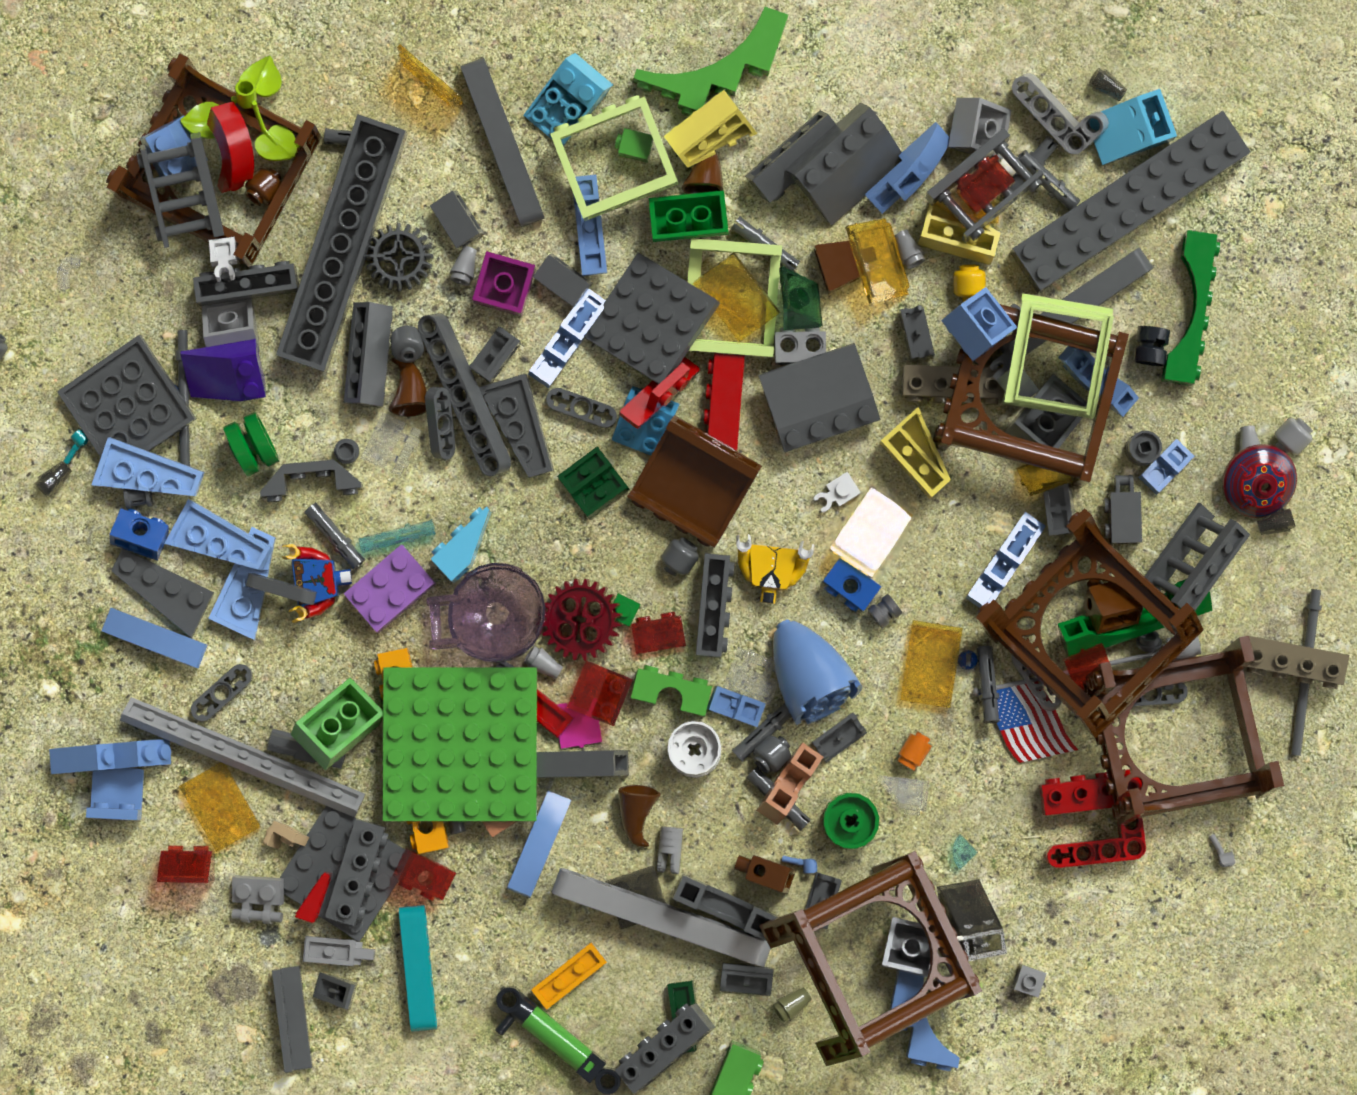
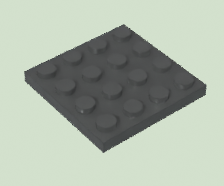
M638 252L604 302L603 311L584 338L657 384H660L679 366L720 302Z
M142 335L136 336L57 391L100 458L108 437L150 452L197 419Z
M325 806L307 834L309 839L306 845H300L280 878H284V894L302 905L324 872L332 873L319 917L360 942L415 855L388 839L385 848L380 847L377 856L381 858L378 872H372L370 882L374 883L370 897H365L362 906L366 907L362 922L357 921L355 926L325 918L356 817Z

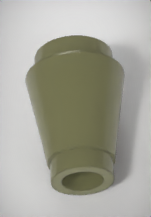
M803 987L800 990L776 999L777 1002L772 1006L783 1022L788 1019L791 1021L812 998Z

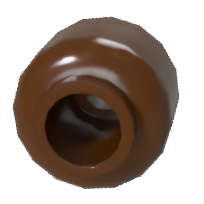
M264 168L257 169L253 174V179H249L245 183L246 196L258 206H261V204L270 205L281 184V176L271 168L269 170Z

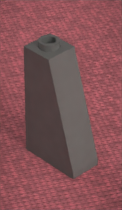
M628 750L537 752V778L629 775Z

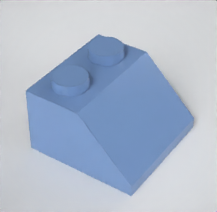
M184 115L139 138L142 145H146L147 154L186 146L188 142H191V133L183 127L180 121ZM190 155L152 163L159 177L193 170V167L197 166L195 157L190 158Z
M986 287L960 304L941 320L972 361L1017 328Z

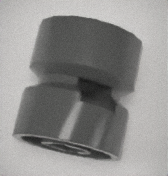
M1151 431L1136 433L1131 436L1125 446V454L1128 460L1138 466L1152 463L1160 456L1162 451L1160 438Z

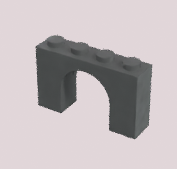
M682 874L673 895V899L719 917L764 940L766 939L759 925L778 918L769 911L686 874Z

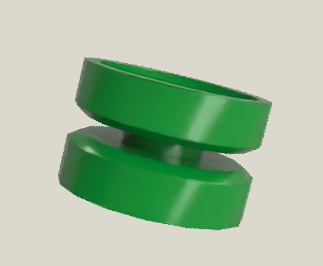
M256 412L243 418L247 431L246 434L235 421L223 427L232 454L247 477L260 471L256 455H259L263 464L268 467L280 462L275 447Z
M846 792L835 796L827 803L823 811L822 825L825 834L833 843L843 848L856 849L867 845L875 837L879 829V814L876 806L869 798L858 793ZM847 816L855 818L853 825L846 824L847 821L845 819Z

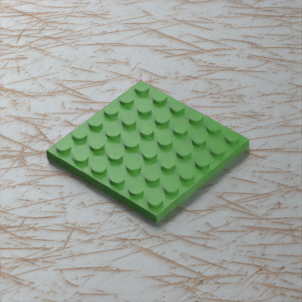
M383 667V821H537V667Z

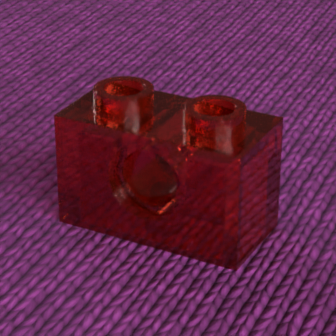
M406 848L393 876L399 880V886L410 891L415 887L421 890V896L434 901L435 897L441 900L444 899L456 872ZM428 871V878L424 882H419L418 877L420 873Z

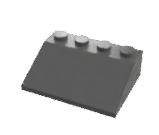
M859 103L794 161L786 171L832 226L902 161L899 157L902 152L886 126L871 107Z
M855 343L758 375L780 445L784 452L881 420Z

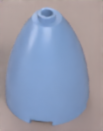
M789 619L782 621L776 626L777 630L774 632L773 640L776 677L784 702L796 725L800 724L803 720L810 724L838 711L840 709L839 706L844 704L849 696L851 699H854L861 692L862 685L851 667L833 646L820 635L796 621L790 622Z

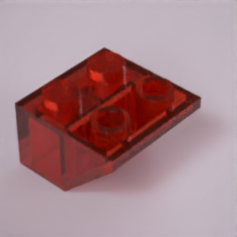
M585 660L582 663L565 708L614 727L633 679Z

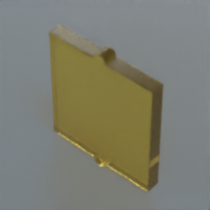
M1026 464L1016 468L1021 478V485L1025 486L1030 497L1072 482L1069 475Z

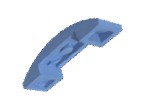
M596 174L577 176L576 180L586 206L599 202ZM574 197L582 276L607 274L601 215L584 221Z

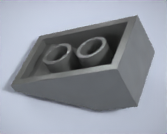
M1054 373L1039 389L1040 391L1032 397L1085 407L1087 405V402ZM1024 407L1004 432L1017 438L1059 449L1083 417Z

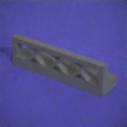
M300 966L272 970L284 1072L288 1073L294 1070L312 1068Z

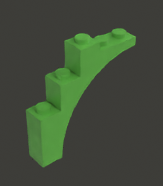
M764 7L756 26L746 40L731 54L712 65L696 71L678 74L653 73L636 69L633 82L637 84V88L647 92H651L654 89L661 92V96L667 99L675 100V97L680 98L678 109L682 110V114L690 116L706 104L711 88L715 89L716 94L725 90L728 95L735 96L744 68L749 69L748 73L754 76L762 77L763 74L769 76L788 20V14Z

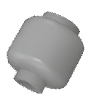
M1289 418L1276 430L1275 437L1278 442L1275 445L1286 454L1291 452L1294 455H1298L1312 442L1311 433L1313 430L1301 418Z

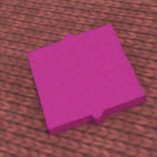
M595 698L580 701L573 699L572 702L558 704L574 717L559 737L561 749L574 746L583 748L586 744L602 742Z

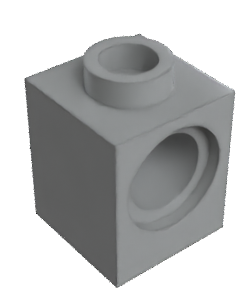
M1019 963L1011 988L1039 998L1047 973Z

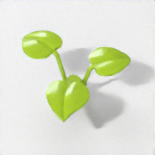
M270 55L255 62L242 73L239 82L235 86L236 96H232L231 100L235 104L238 103L242 108L249 109L252 107L263 133V135H260L255 140L257 154L268 161H283L292 159L297 153V147L294 143L295 136L288 128L282 125H274L267 131L256 102V94L260 97H270L276 94L282 85L281 75ZM204 102L196 105L186 116L180 119L181 124L191 134L200 132L201 137L204 139L215 138L207 125V120L211 107L218 106V104Z

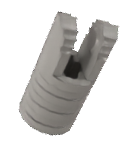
M661 826L657 872L663 873L665 871L668 854H671L672 874H679L683 828Z

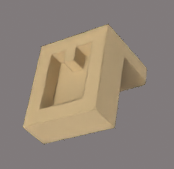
M274 820L266 831L263 843L276 849L280 848L282 842L294 847L295 843L305 846L309 837L286 824Z

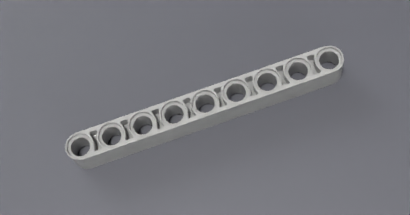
M565 868L559 869L551 891L553 894L564 899L761 967L765 966L771 950L766 940L746 931Z

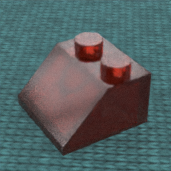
M168 845V850L161 851L157 882L210 883L215 881V851H209V846H193V850H183V845Z

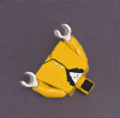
M749 534L748 540L743 543L739 541V535L736 536L738 566L745 580L751 582V586L762 587L760 602L775 604L777 589L787 590L788 587L797 584L806 572L810 557L814 552V544H812L810 550L803 549L804 541H801L799 549L796 550L754 545L751 543V536Z

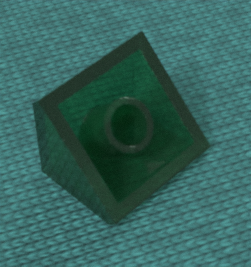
M784 266L780 267L779 290L783 330L820 328L823 326L818 283Z

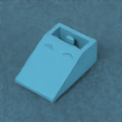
M574 53L564 59L523 116L552 139L550 134L555 132V127L565 123L571 126L579 123L578 118L591 114L609 92L613 84ZM572 135L564 139H561L563 146L572 137Z
M1154 90L1101 111L1107 116L1109 124L1106 131L1094 141L1101 164L1105 165L1173 141L1177 134L1161 90ZM1091 118V128L1094 130H1099V121L1097 119Z
M479 507L469 516L471 522L465 527L462 525L458 526L450 534L452 539L446 545L442 542L432 551L434 556L431 560L453 583L459 580L474 564L491 516V511L488 507L483 510Z

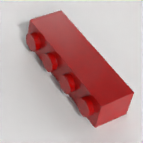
M714 353V359H709L708 374H713L712 384H707L706 399H710L711 402L710 410L705 409L704 424L709 425L708 434L737 451L745 355Z

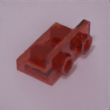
M997 155L991 159L989 156L984 158L977 165L978 170L973 174L966 173L957 182L959 185L956 193L975 215L1015 183L1014 178L999 163L1000 158Z
M675 612L660 614L661 619L651 620L650 616L635 618L636 623L631 624L636 655L686 646L681 615L676 616Z

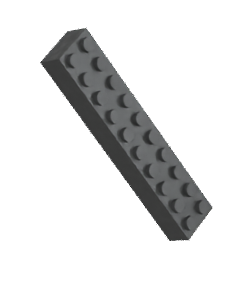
M1221 111L1012 248L1010 253L1038 294L1246 158L1251 151L1224 111Z
M357 114L276 353L277 356L323 372L328 371L368 253L369 245L374 236L408 135L406 130Z

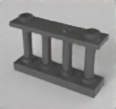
M1002 128L926 193V199L931 205L937 201L939 203L943 202L967 229L962 238L965 243L970 239L973 241L978 239L985 232L983 228L1028 190L1032 193L1042 184L1041 179L1044 172L1040 169L1032 175L1009 150L1008 141L1010 134L1005 128ZM994 153L1000 154L1024 181L1015 191L989 165L990 161L988 158ZM975 169L981 170L1005 197L996 207H993L969 180L971 178L969 174ZM956 185L958 187L962 186L986 213L978 222L974 223L950 196V190Z
M200 132L190 134L191 142H188L186 146L147 154L146 145L144 144L140 145L141 153L137 154L140 169L145 168L159 224V226L154 227L157 241H163L164 248L169 247L168 237L206 228L208 231L213 230L214 237L224 235ZM189 155L190 158L195 157L197 166L193 167V170L153 178L150 166L152 163ZM196 180V182L201 181L203 191H199V194L159 203L156 188ZM199 204L207 206L209 215L204 216V219L165 227L163 212Z
M1199 502L1144 576L1157 589L1174 596L1171 602L1179 609L1186 603L1194 610L1197 609L1250 536L1233 519H1230L1225 527L1212 521L1215 516ZM1205 529L1218 535L1210 547L1197 541ZM1191 549L1204 555L1195 568L1183 562ZM1176 569L1188 575V578L1180 588L1168 582Z

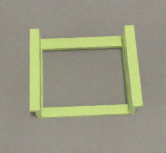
M692 238L687 282L700 289L703 251L771 257L764 343L696 339L689 351L773 357L782 245Z
M1022 293L1015 343L1006 392L1004 393L1002 403L1093 419L1096 415L1113 324V308ZM1034 310L1102 321L1086 407L1018 395Z

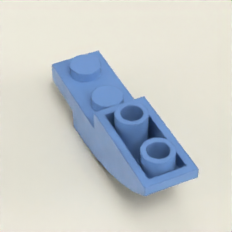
M937 122L899 155L902 161L865 194L882 214L900 197L906 201L928 178L944 155L949 145L950 137Z

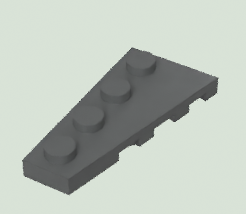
M521 374L479 387L482 396L488 404V408L492 415L495 416L528 478L554 471L527 374Z
M122 548L111 571L188 636L193 638L214 592Z

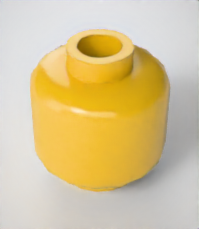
M960 265L959 270L953 273L954 294L958 297H963V302L986 287V273L984 270L979 269V265Z

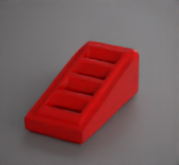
M324 872L294 917L311 923L317 921L332 873Z

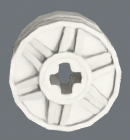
M691 721L681 724L673 731L669 738L667 750L671 764L677 772L686 777L698 778L708 775L716 768L720 761L721 744L719 737L712 727L703 722ZM699 745V752L701 754L699 756L694 754L691 757L689 755V746L696 747Z

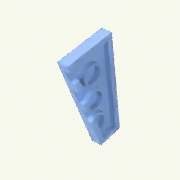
M108 437L91 485L196 496L205 472Z
M189 499L164 543L257 570L263 569L274 549Z
M251 527L250 535L274 548L275 537ZM273 551L262 570L234 563L208 619L253 640L256 639L265 591L246 586L248 573L268 577Z

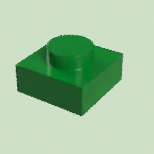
M618 593L613 603H619L620 606L615 609V613H622L623 616L616 618V621L630 627L641 604Z

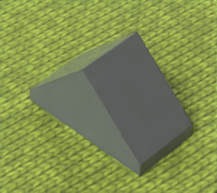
M320 972L313 997L348 1010L352 1006L358 983Z

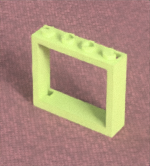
M633 96L626 99V104L616 108V105H610L601 110L602 113L594 117L592 114L578 118L579 123L571 126L568 123L559 125L554 128L555 132L550 134L584 221L679 185L645 97ZM641 108L667 175L586 206L561 139Z

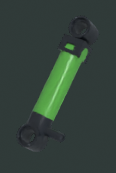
M506 986L499 991L496 1000L500 1010L507 1013L495 1028L499 1035H504L514 1021H516L576 1070V1073L588 1083H591L594 1079L599 1092L610 1095L619 1089L621 1077L612 1067L604 1068L606 1061L593 1050H590L526 997L518 988ZM511 992L516 996L517 1002L515 1005L507 1006L504 1004L502 998L505 993ZM611 1074L615 1078V1084L612 1087L603 1086L601 1084L603 1075Z

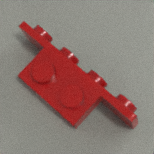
M684 357L679 366L660 384L652 380L620 410L619 415L636 429L640 428L662 406L665 407L678 391L681 392L688 382L699 373L700 368Z

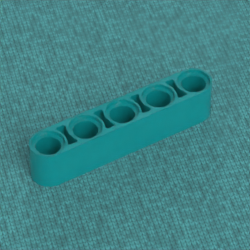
M425 905L399 907L411 1032L437 1030Z

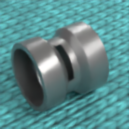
M889 594L882 597L879 604H873L868 608L869 613L882 629L889 624V620L903 614Z

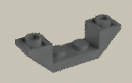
M334 459L283 464L260 491V497L267 498V502L282 501L283 496H288L287 476H290L291 480L306 479V474L316 473L317 478L330 477L331 472H335L336 490L343 491V495H356L358 490L364 489V487L357 478Z

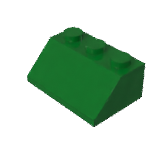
M724 191L648 198L653 242L729 235Z

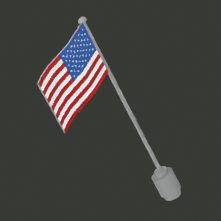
M1198 636L1174 661L1196 657V655L1201 654ZM1158 651L1107 662H1110L1111 666L1141 660L1153 657ZM1100 663L1063 672L1071 675L1094 670ZM1036 677L1029 678L1032 683L1039 684V680ZM1024 680L996 685L997 693L1000 696V699L997 700L1000 722L997 725L1007 748L1019 763L1078 750L1066 734L1057 711L1044 710ZM974 688V696L979 697L981 689ZM1046 694V700H1045V702L1050 701V702L1053 704V702L1050 700V698H1049L1048 695Z

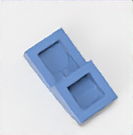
M1176 438L1138 478L1157 495L1191 461L1194 455Z
M715 685L707 709L758 727L766 703Z

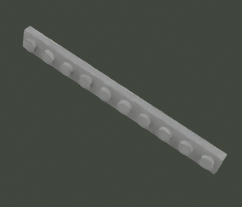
M130 698L121 714L120 721L352 817L356 816L364 800L365 794L135 698Z

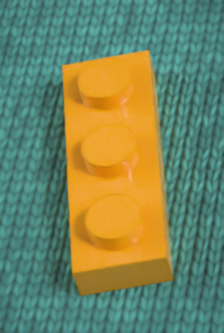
M591 942L533 987L531 991L547 1010L606 964L607 961Z

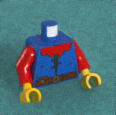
M293 544L282 546L290 550L289 556L281 557L285 560L292 559L295 585L317 592L314 605L297 601L298 606L289 609V612L296 611L298 613V618L292 620V622L297 623L304 618L322 615L334 605L335 598L339 597L338 586L352 584L351 569L336 571L335 561L330 560L328 554L313 547H296Z

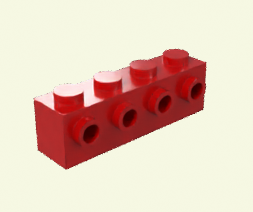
M1130 769L1125 770L1124 778L1130 774ZM1107 772L1095 773L1096 778L1086 779L1085 775L1070 776V781L1060 782V778L1045 779V784L1039 785L1043 815L1111 808L1114 802L1112 795L1108 794L1106 788ZM1137 777L1132 778L1127 788L1128 790L1135 788L1140 790L1142 782Z

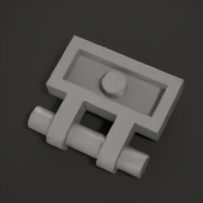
M241 875L232 877V902L242 903L241 910H232V919H238L244 923H250L251 921H262L263 924L282 922L283 913L274 912V905L281 906L284 904V878ZM253 904H264V910L254 911Z

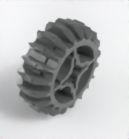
M397 223L396 231H393L391 225L388 224L386 225L387 234H384L379 229L377 232L381 238L378 240L376 237H372V242L376 245L375 247L369 245L368 251L373 252V254L366 255L365 259L373 261V263L368 264L366 267L368 270L376 269L371 277L377 279L381 276L378 282L380 286L389 281L387 285L388 290H392L395 283L397 284L398 291L401 292L403 290L402 284L406 283L408 290H411L412 285L410 282L414 280L417 285H420L421 281L418 276L428 277V274L423 269H432V264L426 262V260H431L434 256L431 253H425L431 250L432 246L431 244L422 245L428 239L426 235L417 238L420 234V229L416 228L413 233H410L411 225L407 224L405 230L402 231L401 223ZM395 238L393 249L380 254L382 247L388 241ZM403 238L413 241L418 246L420 253L405 250ZM399 245L403 256L407 255L406 258L401 259L400 269L396 259H392L393 256H397ZM419 261L416 269L404 276L405 266L408 263ZM379 262L392 263L395 266L396 277L385 273L381 269Z

